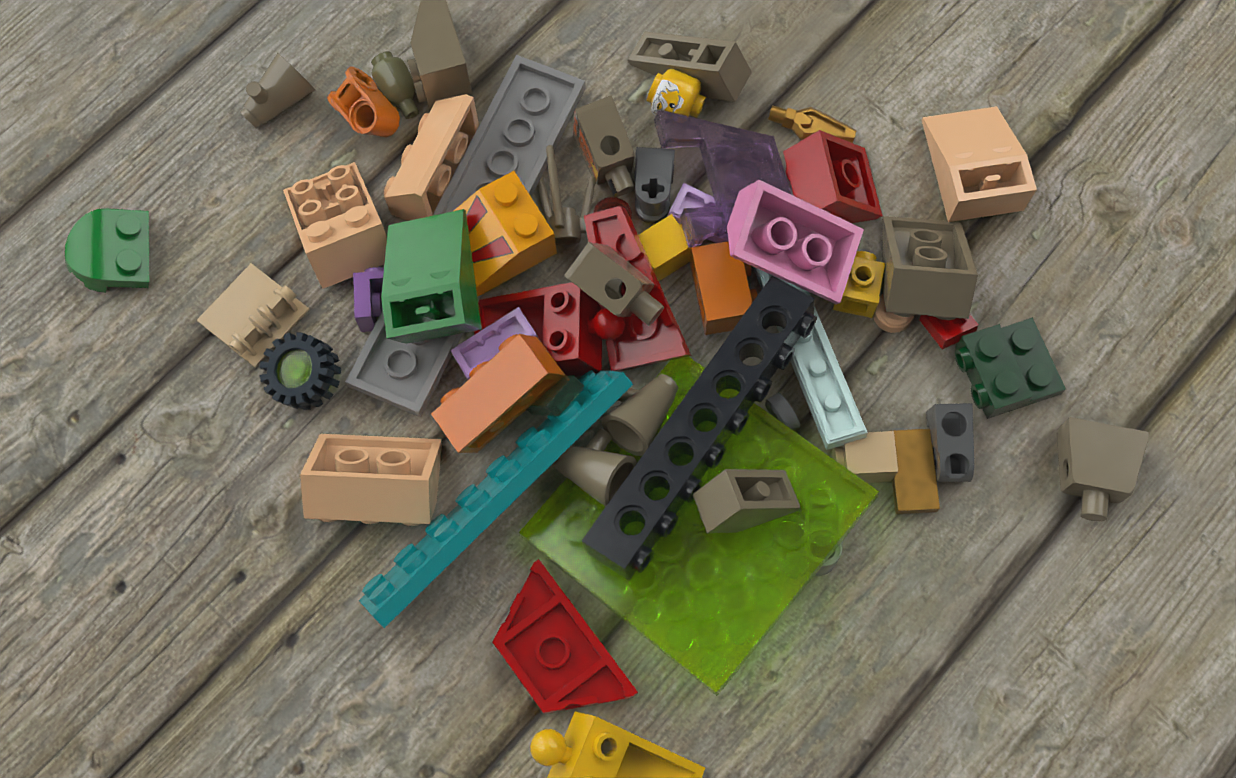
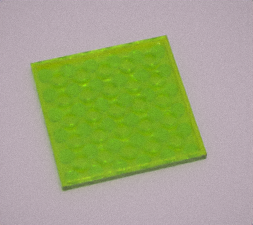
M689 356L670 360L655 377L657 378L660 374L667 375L678 385L675 399L658 433L705 369ZM726 389L719 395L723 398H733L739 392L734 389ZM755 403L747 412L749 413V419L744 429L737 436L732 434L724 445L726 452L721 462L714 469L709 467L701 478L703 482L702 487L725 469L785 470L801 507L796 512L737 533H707L695 500L691 503L685 501L676 514L679 518L672 532L666 538L662 536L652 548L654 555L647 568L642 573L636 571L630 581L587 554L582 539L603 512L605 506L568 478L564 480L519 531L520 536L716 696L720 694L878 498L879 493L874 487ZM705 421L700 423L696 429L701 432H708L714 429L716 424ZM612 440L604 450L606 452L632 456L636 459L637 463L642 457L628 453ZM681 454L676 456L672 463L684 466L690 463L693 457ZM661 487L655 488L649 493L648 498L661 500L668 495L669 490ZM637 521L631 522L625 527L623 533L637 535L644 529L645 524Z

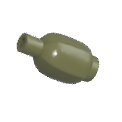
M390 51L376 55L371 61L373 65L371 73L377 88L393 106L400 107L406 119L417 116L419 110L413 101L416 90L412 76L404 61L399 57H393Z

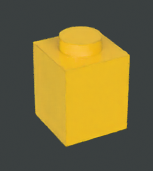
M672 214L638 234L658 281L690 262L691 247H694L695 238L688 226L684 223L679 225Z

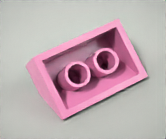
M757 180L740 190L727 225L730 256L835 304L841 302L864 229L761 180Z

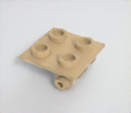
M250 263L197 319V322L256 368L266 357L264 355L267 348L270 350L275 348L272 342L277 338L282 340L284 334L289 333L310 309L295 298L297 295L286 285L281 287Z

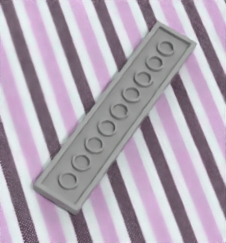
M516 55L432 216L452 212L478 189L512 171H515L532 197L548 165L546 147L552 145L555 151L586 89L585 80ZM382 311L345 382L349 388L421 417L452 356L450 350L457 346L463 333L404 344L386 338Z

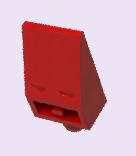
M572 282L480 299L478 302L482 330L519 307L543 346L565 374L563 378L583 376L591 370L595 374L602 371V339L614 340L621 336L625 330L624 317H618L606 308L600 310L599 302ZM481 330L474 331V335L480 332Z

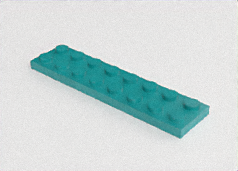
M591 370L580 377L574 384L576 391L566 400L561 398L551 405L545 412L547 419L539 427H531L522 433L515 442L518 447L508 457L502 455L492 462L486 469L488 476L477 487L472 484L463 490L455 500L458 505L447 516L440 514L433 519L425 529L427 535L416 546L411 543L403 548L394 559L396 565L385 576L378 574L366 584L362 590L365 595L359 602L385 628L633 385L631 380L624 372L600 371L595 374Z

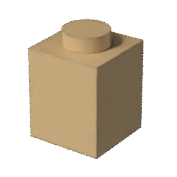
M894 431L868 432L866 438L833 448L834 472L841 473V483L891 482L898 473Z

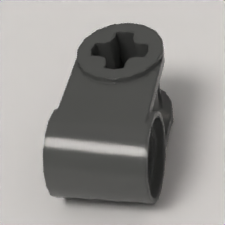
M636 147L634 182H636L635 211L639 219L646 223H658L666 218L669 213L675 149Z

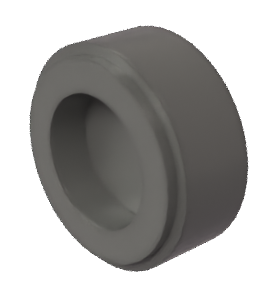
M777 392L765 400L768 413L782 433L788 435L800 427L795 412L781 393Z

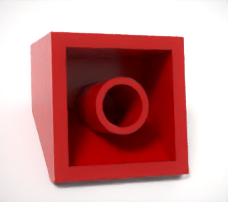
M819 130L783 151L787 166L785 170L786 176L791 183L795 197L850 223L876 220L883 216L864 147Z

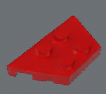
M539 559L536 560L520 593H517L505 622L501 624L492 643L543 714L619 701L636 696L638 691Z

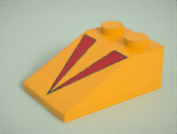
M515 171L478 189L453 210H466L477 297L557 254L553 230Z

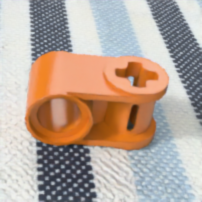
M350 66L345 72L346 79L337 91H331L327 96L328 102L346 119L357 133L380 137L392 136L399 127V112L377 88L376 83L369 75L356 67Z

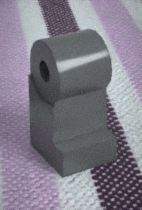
M973 403L934 404L926 411L927 427H930L936 481L971 482L974 475Z

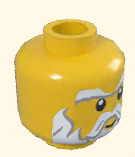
M668 69L663 75L657 73L649 90L647 102L651 103V111L655 116L677 125H683L689 120L690 116L698 118L706 97L700 95V80L676 69Z

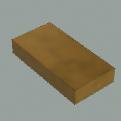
M930 429L893 430L898 473L892 480L895 513L938 512L940 504Z

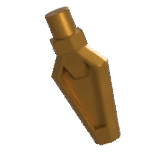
M772 105L768 117L769 121L792 129L800 140L821 130L853 143L857 131L813 107L797 111L791 108L783 109Z

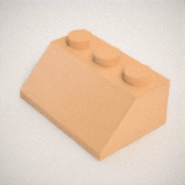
M465 94L435 101L430 113H425L422 116L418 126V135L413 145L409 144L405 148L401 158V167L397 175L389 178L384 189V197L391 215L406 221L433 215L479 127L474 97Z
M320 434L300 474L304 518L319 519L323 522L348 520L361 521L365 524L379 522L402 523L407 526L430 524L437 503L442 439Z

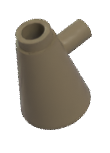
M277 53L260 81H252L247 84L246 92L249 98L240 113L257 129L261 124L264 125L314 92L315 89L287 60Z
M660 374L639 390L629 388L617 400L623 403L603 417V429L612 436V441L620 448L633 455L643 456L655 439L675 399L678 385L669 376Z
M598 429L585 448L571 445L552 466L606 507L636 466L637 461L632 456L604 451L612 440V436L607 431Z

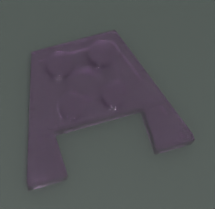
M657 111L654 123L661 148H700L716 204L715 207L683 209L680 219L688 247L698 246L702 244L704 239L714 235L720 237L728 234L727 225L739 191L757 180H761L791 194L774 136L668 111Z

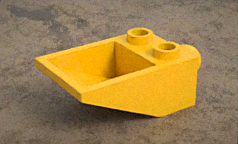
M576 711L564 737L556 730L544 729L535 734L530 744V751L534 760L543 766H552L547 778H702L705 767L599 717Z

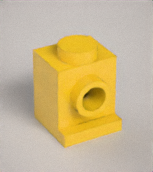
M857 251L841 302L839 304L834 303L833 310L872 318L879 304L885 263L877 261V257L873 253Z

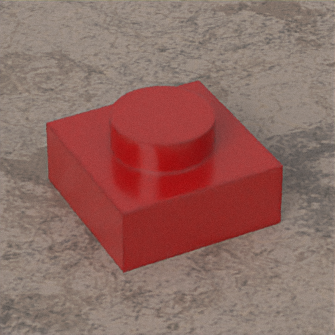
M971 314L969 319L955 318L953 320H941L930 315L920 316V322L942 350L959 342L962 336L976 332L979 325Z

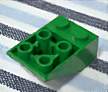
M462 209L388 225L381 294L387 339L408 344L482 330L466 210Z

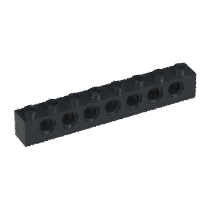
M774 276L770 277L582 539L587 554L629 581L636 571L642 573L647 568L653 558L654 551L652 548L661 536L666 538L672 532L679 518L676 515L685 501L691 503L694 500L693 494L702 487L703 482L701 478L709 467L714 469L718 466L726 452L724 445L732 434L737 436L741 433L749 419V413H747L755 401L760 403L764 400L772 386V381L770 380L778 368L784 370L794 355L795 348L793 346L800 336L806 338L814 328L817 316L814 315L813 297ZM770 326H779L784 329L779 333H769L766 331ZM749 357H756L762 360L754 366L743 363ZM726 389H734L739 392L733 398H723L719 395ZM705 421L716 424V427L708 432H701L696 429L700 423ZM681 454L693 457L692 461L684 466L672 463L673 459ZM661 487L669 490L668 495L661 500L648 498L649 493L655 488ZM637 521L645 524L644 529L637 535L623 533L625 527L631 522Z

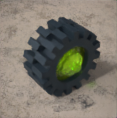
M296 332V335L292 333L284 334L285 342L278 338L275 339L272 344L276 349L272 351L267 348L264 352V355L270 357L269 361L260 362V368L267 371V374L259 375L260 381L267 384L263 388L265 392L272 395V399L279 403L303 410H311V405L315 407L323 405L322 397L330 400L334 394L328 390L329 387L334 386L338 388L340 381L333 378L334 374H341V367L334 364L340 360L337 354L331 352L333 348L323 341L302 332Z

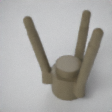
M548 145L546 153L553 211L543 177H541L537 185L544 216L555 234L556 245L577 244L581 241V233H587L584 215L590 213L596 177L591 175L588 179L580 217L576 215L574 208L562 207L554 147Z

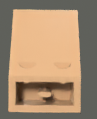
M997 106L922 118L948 222L1025 210L1037 188L1027 154Z
M355 162L336 166L325 174L310 180H300L292 187L283 190L305 253L322 289L352 278L353 273L364 272L368 268L384 265L387 235Z

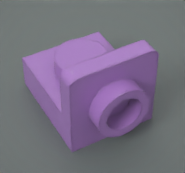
M372 267L364 272L353 273L354 313L361 332L372 331L377 322L376 317H379L383 311L381 294L384 268Z

